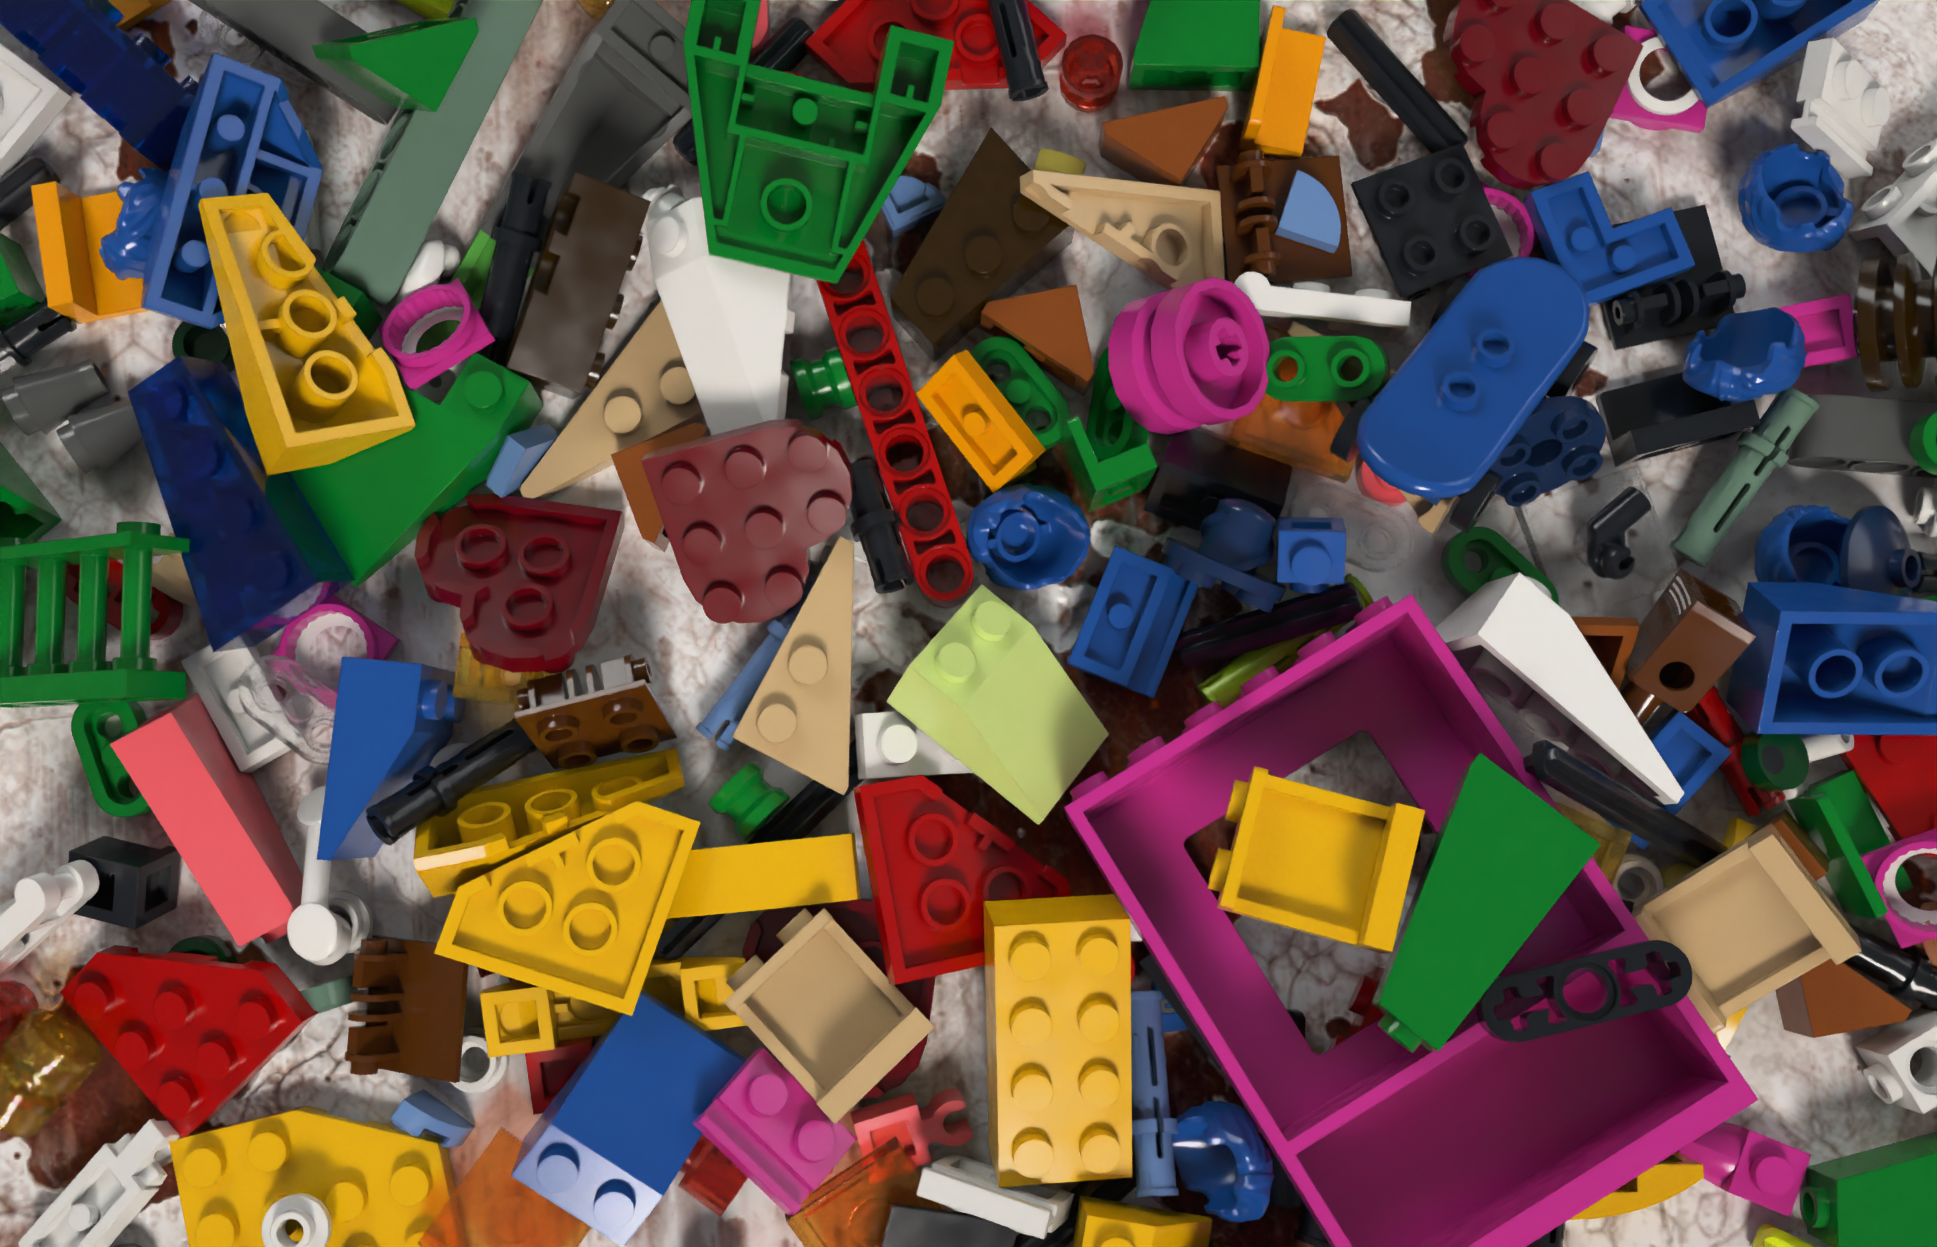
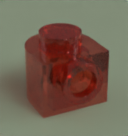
M701 1136L679 1170L685 1175L678 1187L716 1215L722 1217L748 1177L710 1140Z

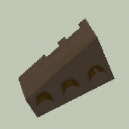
M992 127L890 297L893 318L934 363L981 322V311L989 301L1009 298L1067 248L1073 239V227L1020 193V176L1031 170Z
M577 172L573 174L556 200L503 364L504 368L530 381L532 386L572 400L583 393L585 386L591 389L595 388L605 360V353L598 351L605 328L613 330L619 317L624 295L618 292L626 270L631 272L637 260L643 236L639 234L651 201Z

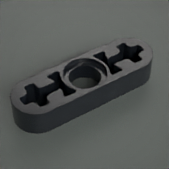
M1662 940L1637 942L1497 977L1476 1003V1015L1482 1028L1492 1037L1508 1042H1525L1674 1005L1687 995L1691 987L1692 968L1686 955L1677 946ZM1649 953L1654 963H1667L1670 969V976L1660 980L1662 992L1657 994L1655 987L1651 984H1637L1620 988L1619 981L1608 966V962L1616 960V974H1627L1647 967L1645 955ZM1579 969L1592 973L1598 979L1602 988L1600 1003L1594 1010L1587 1013H1580L1572 1009L1563 995L1565 979L1569 974ZM1538 978H1546V998L1549 1006L1558 1017L1557 1021L1549 1023V1008H1539L1522 1013L1520 1015L1521 1027L1514 1030L1510 1020L1496 1018L1494 1006L1504 1002V989L1509 987L1514 998H1530L1542 995L1544 993L1536 981ZM1621 991L1628 999L1627 1004L1620 1005Z

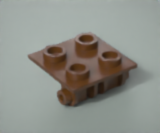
M1248 150L1239 154V164L1216 166L1218 191H1220L1222 233L1227 281L1235 283L1237 278L1246 272L1260 273L1267 278L1270 284L1352 277L1339 155L1268 161L1264 160V152L1262 150ZM1297 170L1319 181L1330 193L1337 206L1341 222V234L1338 248L1334 254L1275 235L1293 177Z
M630 654L601 662L600 667L604 689L602 688L595 665H587L585 667L588 694L583 693L581 681L575 669L566 671V680L562 673L539 679L528 680L527 688L517 690V701L520 711L514 712V718L553 769H574L589 766L595 763L597 758L620 752L643 753L656 748L659 742L677 738L676 731L648 686L649 683L653 682L646 657L635 660L633 655Z
M380 935L361 939L360 951L353 952L354 971L352 987L368 988V990L351 991L349 999L367 1002V1009L349 1011L348 1020L366 1022V1024L349 1027L347 1051L345 1052L344 1060L351 1062L350 1073L372 1075L377 1074L378 1069L453 1083L460 1082L469 964L434 954L437 943Z

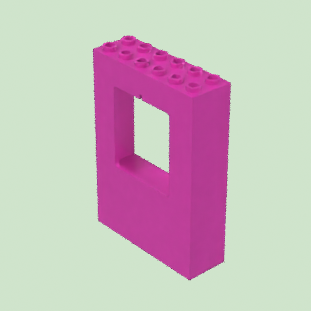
M1412 594L1394 605L1388 596H1385L1359 612L1353 618L1356 623L1350 626L1345 631L1347 634L1339 639H1336L1333 633L1328 631L1302 647L1297 652L1299 658L1291 664L1292 667L1287 671L1279 674L1275 666H1272L1249 679L1240 687L1243 693L1236 698L1238 701L1222 709L1219 702L1215 701L1192 714L1184 721L1186 728L1178 738L1165 744L1162 737L1158 736L1135 749L1127 756L1129 760L1128 768L1113 778L1108 779L1104 771H1101L1081 782L1070 791L1073 802L1065 806L1064 809L1075 833L1109 888L1130 917V922L1331 1247H1526L1759 1099L1687 995L1681 1001L1671 1006L1525 1042L1502 1041L1489 1035L1480 1025L1474 1006L1439 1052L1429 1051L1420 1044L1414 1053H1411L1377 1025L1383 1018L1381 1017L1323 1054H1316L1312 1051L1224 910L1216 908L1218 900L1211 889H1207L1206 881L1184 848V842L1188 837L1226 815L1235 779L1248 782L1250 772L1254 766L1268 769V773L1270 772L1272 776L1284 779L1353 735L1365 732L1372 738L1419 809L1425 810L1424 818L1436 836L1461 773L1479 753H1482L1561 813L1542 783L1533 775L1525 772L1523 765L1524 757ZM1591 857L1498 977L1637 942L1649 941V939ZM1649 953L1645 955L1647 967L1627 974H1616V960L1608 962V966L1619 981L1620 988L1637 984H1651L1655 987L1657 994L1662 992L1660 980L1669 977L1670 970L1665 963H1654ZM1579 969L1569 974L1565 979L1563 995L1572 1009L1580 1013H1587L1594 1010L1600 1003L1602 988L1600 982L1592 973ZM1538 978L1536 981L1544 993L1542 995L1530 998H1514L1509 987L1504 989V1002L1494 1006L1496 1018L1510 1020L1514 1030L1521 1027L1520 1015L1522 1013L1539 1008H1549V1023L1557 1021L1558 1017L1549 1006L1546 998V978ZM1621 991L1620 1005L1627 1004L1628 999Z

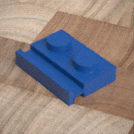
M1114 546L1066 665L1124 689L1127 688L1146 698L1153 699L1199 585L1175 574L1176 571L1170 567Z

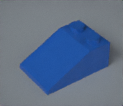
M1644 0L1639 4L1638 8L1704 107L1708 109L1805 58L1809 41L1832 37L1837 38L1863 22L1880 0Z
M1748 582L1742 613L1756 637L1732 665L1726 702L1757 734L1937 735L1936 601L1811 582Z
M342 657L317 860L333 861L376 856L384 842L371 829L366 818L368 815L366 809L406 787L407 784L413 781V774L427 765L430 766L434 756L446 747L453 736L454 723H460L465 710V688L463 685H459V673L420 663Z
M641 989L633 1015L619 1013L525 1136L511 1176L613 1242L624 1247L664 1196L701 1137L702 1133L692 1122L713 1102L712 1099L747 1059Z

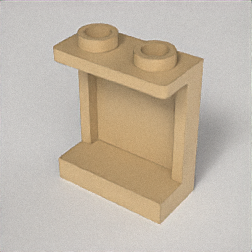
M1772 823L1636 905L1631 913L1649 941L1662 940L1677 946L1686 955L1693 974L1692 984L1687 996L1713 1034L1726 1027V1019L1830 958L1838 965L1862 951L1856 932Z
M804 908L776 935L784 944L777 953L765 964L755 954L726 982L734 993L724 1003L742 1019L815 1099L820 1109L836 1124L935 1027L917 1007H914L895 985L889 984L888 978L835 922L825 908L815 917Z

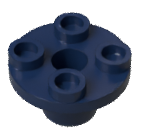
M1545 395L1490 468L1503 476L1502 483L1496 494L1504 497L1508 505L1521 507L1533 502L1540 494L1552 491L1571 480L1579 481L1594 475L1603 464V457L1600 451L1606 438V425L1596 407L1589 401L1575 396L1548 398Z
M1239 498L1222 499L1216 511L1205 517L1200 525L1202 538L1200 547L1167 537L1161 550L1166 554L1163 564L1176 570L1175 574L1209 589H1212L1216 578L1222 580L1219 587L1235 594L1234 598L1265 612L1271 613L1275 601L1281 602L1287 589L1282 584L1256 572L1258 567L1263 566L1272 558L1275 548L1272 535L1277 523L1268 511L1247 500Z

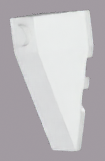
M702 197L692 198L645 223L654 281L710 434L715 435L769 420L785 419L789 376L781 368L785 334H792L794 330L795 312L787 309L790 277L792 274L710 256Z
M1520 572L1487 582L1435 628L1480 695L1484 698L1487 694L1518 714L1519 717L1513 726L1530 737L1536 733L1548 740L1565 744L1569 747L1568 753L1657 805L1678 804L1684 791L1571 616L1551 599L1550 591L1542 583L1531 577L1523 576Z

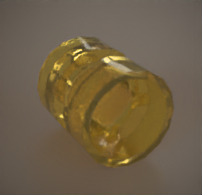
M35 1009L31 1010L3 1043L6 1052H0V1130L19 1137L29 1138L37 1135L62 1107L65 1101L63 1093L75 1092L101 1063L103 1057L99 1046L80 1026L53 1011Z

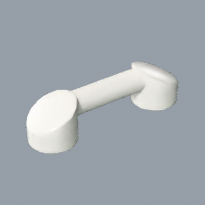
M326 785L311 791L302 799L297 809L299 821L307 826L301 905L291 913L287 923V937L290 946L297 955L316 965L335 963L346 954L352 941V931L349 923L343 917L328 909L332 861L317 860Z

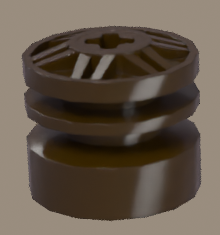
M1913 252L1900 254L1895 267L1894 284L1889 264L1884 256L1865 258L1861 263L1858 290L1853 303V335L1855 349L1858 357L1861 359L1865 382L1871 392L1890 390L1896 373V361H1898L1903 385L1906 389L1918 388L1921 384L1926 358L1936 357L1937 360V257L1933 278L1923 280L1919 264Z

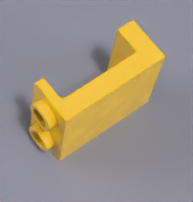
M1254 766L1250 772L1248 782L1237 779L1234 781L1225 820L1237 823L1231 850L1217 848L1207 889L1220 892L1216 906L1218 909L1378 953L1392 952L1425 810L1400 803H1395L1391 807L1275 777L1268 774V769Z

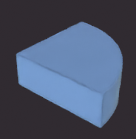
M1297 170L1293 177L1275 235L1334 254L1338 248L1341 234V222L1337 206L1330 193L1319 181Z
M900 175L880 211L893 237H897L937 218L947 201L940 191L930 183H925L907 175Z
M546 423L507 435L486 479V486L500 498H504L506 495H510L518 490L560 433Z
M424 1089L403 1099L390 1118L393 1124L415 1137L419 1136L424 1128L428 1129L441 1139V1146L446 1148L462 1146L475 1128L473 1124Z

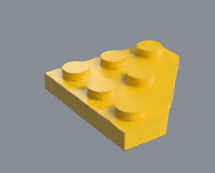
M636 800L460 885L457 889L434 954L632 1016L701 822Z

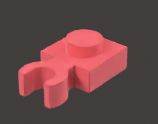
M946 1089L937 1093L930 1100L928 1106L918 1108L912 1092L850 1112L869 1182L932 1162L928 1148L930 1144L940 1142L943 1145L953 1147L963 1145L973 1138L967 1119L958 1120L954 1123L944 1122L945 1117L951 1112L966 1108L959 1089Z

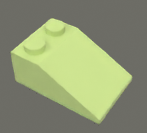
M982 584L908 666L886 701L1038 825L1048 815L1109 735L1034 626Z

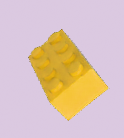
M1114 894L984 901L989 1155L999 1187L1132 1178L1130 917Z

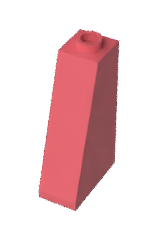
M196 693L150 717L110 744L237 945L241 947L260 936L265 943H270L286 935L287 923L291 913L301 905L303 875L252 772H240L199 694Z

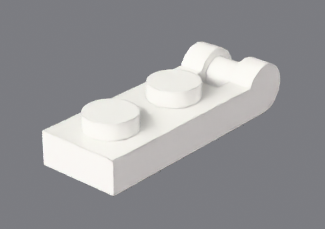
M1246 272L1240 275L1234 283L1249 296L1263 320L1264 327L1268 329L1288 331L1292 322L1296 321L1323 335L1361 336L1371 340L1394 343L1409 327L1411 301L1393 300V294L1385 290L1362 289L1356 291L1355 295L1330 293L1328 285L1317 282H1300L1294 284L1292 288L1270 286L1267 278L1257 272Z
M76 860L58 867L53 876L41 872L18 881L14 891L15 898L0 905V977L5 976L96 894L99 888V877L91 863L85 860Z

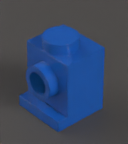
M1279 517L1276 582L1290 583V590L1299 593H1321L1329 587V584H1344L1346 528L1343 518Z

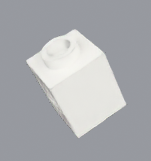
M1918 1008L1910 1013L1906 1021L1893 1023L1855 1047L1867 1065V1068L1863 1071L1867 1083L1885 1103L1925 1114L1937 1106V1011ZM1919 1050L1922 1056V1065L1919 1072L1912 1076L1910 1061L1913 1054Z

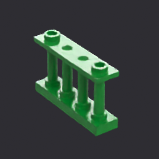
M136 521L118 522L116 533L34 543V540L0 537V708L186 699V672L157 671V659L150 658L153 556L190 552V539L161 535L160 524ZM123 560L120 657L113 658L112 661H106L109 561ZM80 564L77 660L64 664L67 566ZM38 569L35 662L27 664V667H23L26 570Z

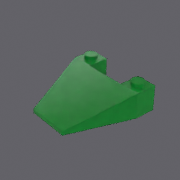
M691 0L683 47L709 255L837 284L941 106L954 41L891 25L883 42L873 94L749 64L761 0Z
M314 266L339 299L344 296L357 313L353 320L370 341L383 319L369 299L359 289ZM474 353L440 405L402 385L416 425L411 431L328 465L267 476L255 442L244 526L358 588L417 538L418 532L430 515L436 512L438 519L441 518L487 479L507 435L529 429L541 411L543 404L530 381L482 355Z

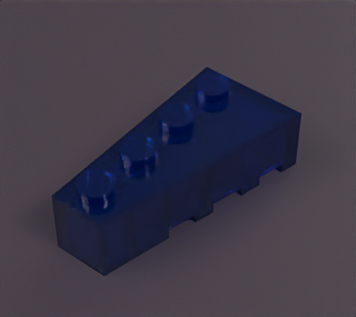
M0 0V24L28 49L34 50L38 54L37 58L50 71L81 96L80 99L119 132L118 134L135 150L163 171L170 172L180 132L199 84L189 75L179 83L164 70L172 59L142 31L133 40L117 26L125 16L108 0Z
M178 356L128 391L175 537L190 539V552L181 553L213 652L255 647L355 580L290 472L267 476L246 416L241 392L222 362Z

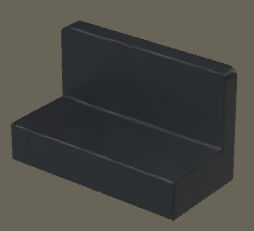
M1683 372L1606 391L1596 398L1599 413L1606 425V437L1615 467L1735 437L1743 433V431L1761 424L1755 401L1753 399L1733 405L1730 404V401H1720L1718 398L1697 391L1685 383L1682 379Z
M1196 429L1171 434L1164 458L1143 510L1200 531V525L1204 518L1216 511L1222 499L1239 498L1264 508L1277 522L1285 504L1292 467L1286 463Z

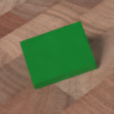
M476 17L432 18L314 44L312 47L316 59L395 108L437 112L479 33Z

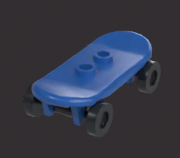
M1508 258L1496 261L1479 270L1472 278L1464 274L1460 275L1439 303L1431 319L1429 332L1376 398L1372 401L1364 396L1350 410L1332 441L1330 453L1349 463L1360 452L1362 459L1372 472L1389 485L1409 494L1425 497V500L1435 506L1438 505L1442 498L1459 497L1460 500L1450 517L1449 523L1467 534L1485 512L1502 483L1503 476L1491 470L1492 465L1545 395L1548 397L1572 395L1598 352L1597 347L1584 341L1588 332L1590 316L1585 292L1574 276L1559 265L1540 258Z

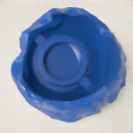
M1795 142L1766 150L1758 158L1753 159L1749 167L1746 168V174L1740 179L1738 185L1737 200L1745 229L1758 243L1777 251L1816 252L1831 250L1845 235L1854 215V205L1843 197L1844 182L1830 164V155L1822 151L1815 153L1799 149L1798 143Z
M141 167L138 171L143 180L136 183L123 182L117 188V194L123 201L122 210L117 219L115 230L101 238L99 252L105 266L115 273L119 280L144 278L147 250L168 179V171H162L153 167Z
M1777 307L1727 314L1720 319L1710 336H1705L1704 330H1700L1696 333L1695 339L1688 344L1684 356L1682 379L1697 391L1709 394L1720 401L1725 400L1735 403L1740 401L1747 402L1750 399H1760L1764 395H1772L1787 390L1799 379L1805 364L1807 351L1804 348L1805 336L1797 319Z
M1019 483L997 491L974 508L969 520L966 544L969 553L972 554V558L985 567L986 575L994 584L1004 588L1028 591L1037 590L1050 584L1062 583L1073 575L1088 555L1087 550L1091 544V534L1083 510L1073 503L1068 496L1046 485Z
M1793 505L1786 508L1782 513L1773 517V520L1761 531L1756 541L1754 570L1758 582H1811L1841 587V546L1846 528L1851 520L1831 512L1828 506Z
M1206 1101L1201 1106L1191 1107L1185 1113L1180 1114L1176 1118L1178 1120L1179 1133L1172 1134L1174 1159L1182 1184L1188 1190L1203 1193L1208 1197L1209 1203L1204 1206L1208 1214H1215L1220 1219L1230 1222L1260 1219L1264 1215L1270 1201L1272 1181L1274 1179L1273 1159L1270 1157V1152L1265 1146L1263 1136L1258 1132L1257 1126L1250 1114L1234 1103L1223 1101Z

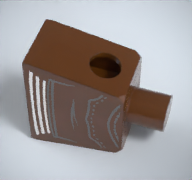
M1680 568L1640 624L1626 668L1630 681L1620 692L1640 725L1646 726L1664 702L1682 713L1691 711L1754 640L1756 635L1737 602L1684 569Z

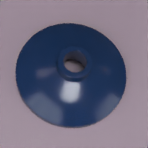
M1867 506L1860 509L1849 522L1842 541L1840 553L1841 587L1911 598L1912 589L1917 586L1921 578V560L1918 553L1911 549L1901 521L1890 509L1884 506Z

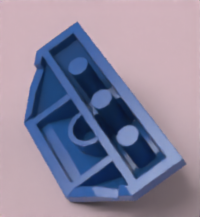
M215 52L211 55L180 132L148 246L141 308L209 330L225 323L198 207L199 201L202 198L268 193L304 241L323 168L299 117L288 100L290 96L281 78Z

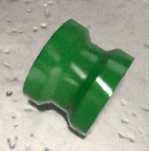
M838 346L825 349L822 357L808 361L800 357L789 361L809 421L821 418L825 409L839 406L843 409L857 406Z
M753 760L726 782L712 797L708 805L716 814H726L735 823L734 832L744 842L763 827L784 806L790 796L782 788H772L764 780V769Z

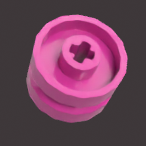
M1210 277L1129 302L1115 318L1108 341L1110 375L1116 395L1129 416L1146 430L1168 435L1191 430L1203 424L1214 425L1233 421L1252 413L1263 399L1269 380L1266 366L1270 358V345L1261 316L1249 296L1234 283Z

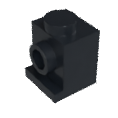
M102 836L69 851L68 863L76 860H85L92 864L99 877L98 891L74 913L75 915L136 930L177 908L180 854L176 847L167 846L163 849H157Z

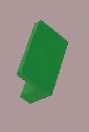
M1077 415L1065 420L1059 445L1087 513L1146 489L1158 467L1148 443L1098 462L1079 416Z
M1841 770L1809 785L1808 790H1805L1804 794L1787 800L1798 824L1830 860L1828 874L1825 877L1843 912L1874 919L1888 913V909L1860 855L1889 845L1891 842L1854 770ZM1902 864L1899 866L1895 876V885L1899 894L1913 888Z

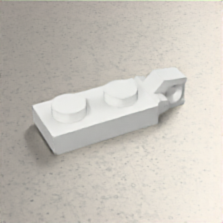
M149 1119L136 1135L135 1133L131 1135L127 1133L116 1143H105L18 1242L19 1247H109L159 1190L158 1186L163 1184L168 1174L162 1167L172 1162L169 1141H177V1139L181 1138L180 1134L173 1129L168 1121Z

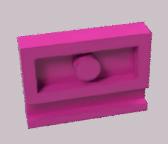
M763 1047L756 1049L712 1099L713 1102L692 1122L703 1135L787 1215L797 1214L802 1207L803 1201L811 1191H815L857 1139L840 1121L834 1124L805 1088Z

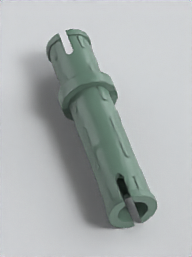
M1792 387L1778 392L1761 417V424L1754 427L1751 432L1743 431L1736 441V445L1739 447L1738 451L1711 489L1706 493L1704 499L1677 537L1668 546L1685 559L1705 568L1708 560L1743 514L1773 469H1782L1789 460L1786 451L1813 413H1816L1820 408V405L1806 394Z

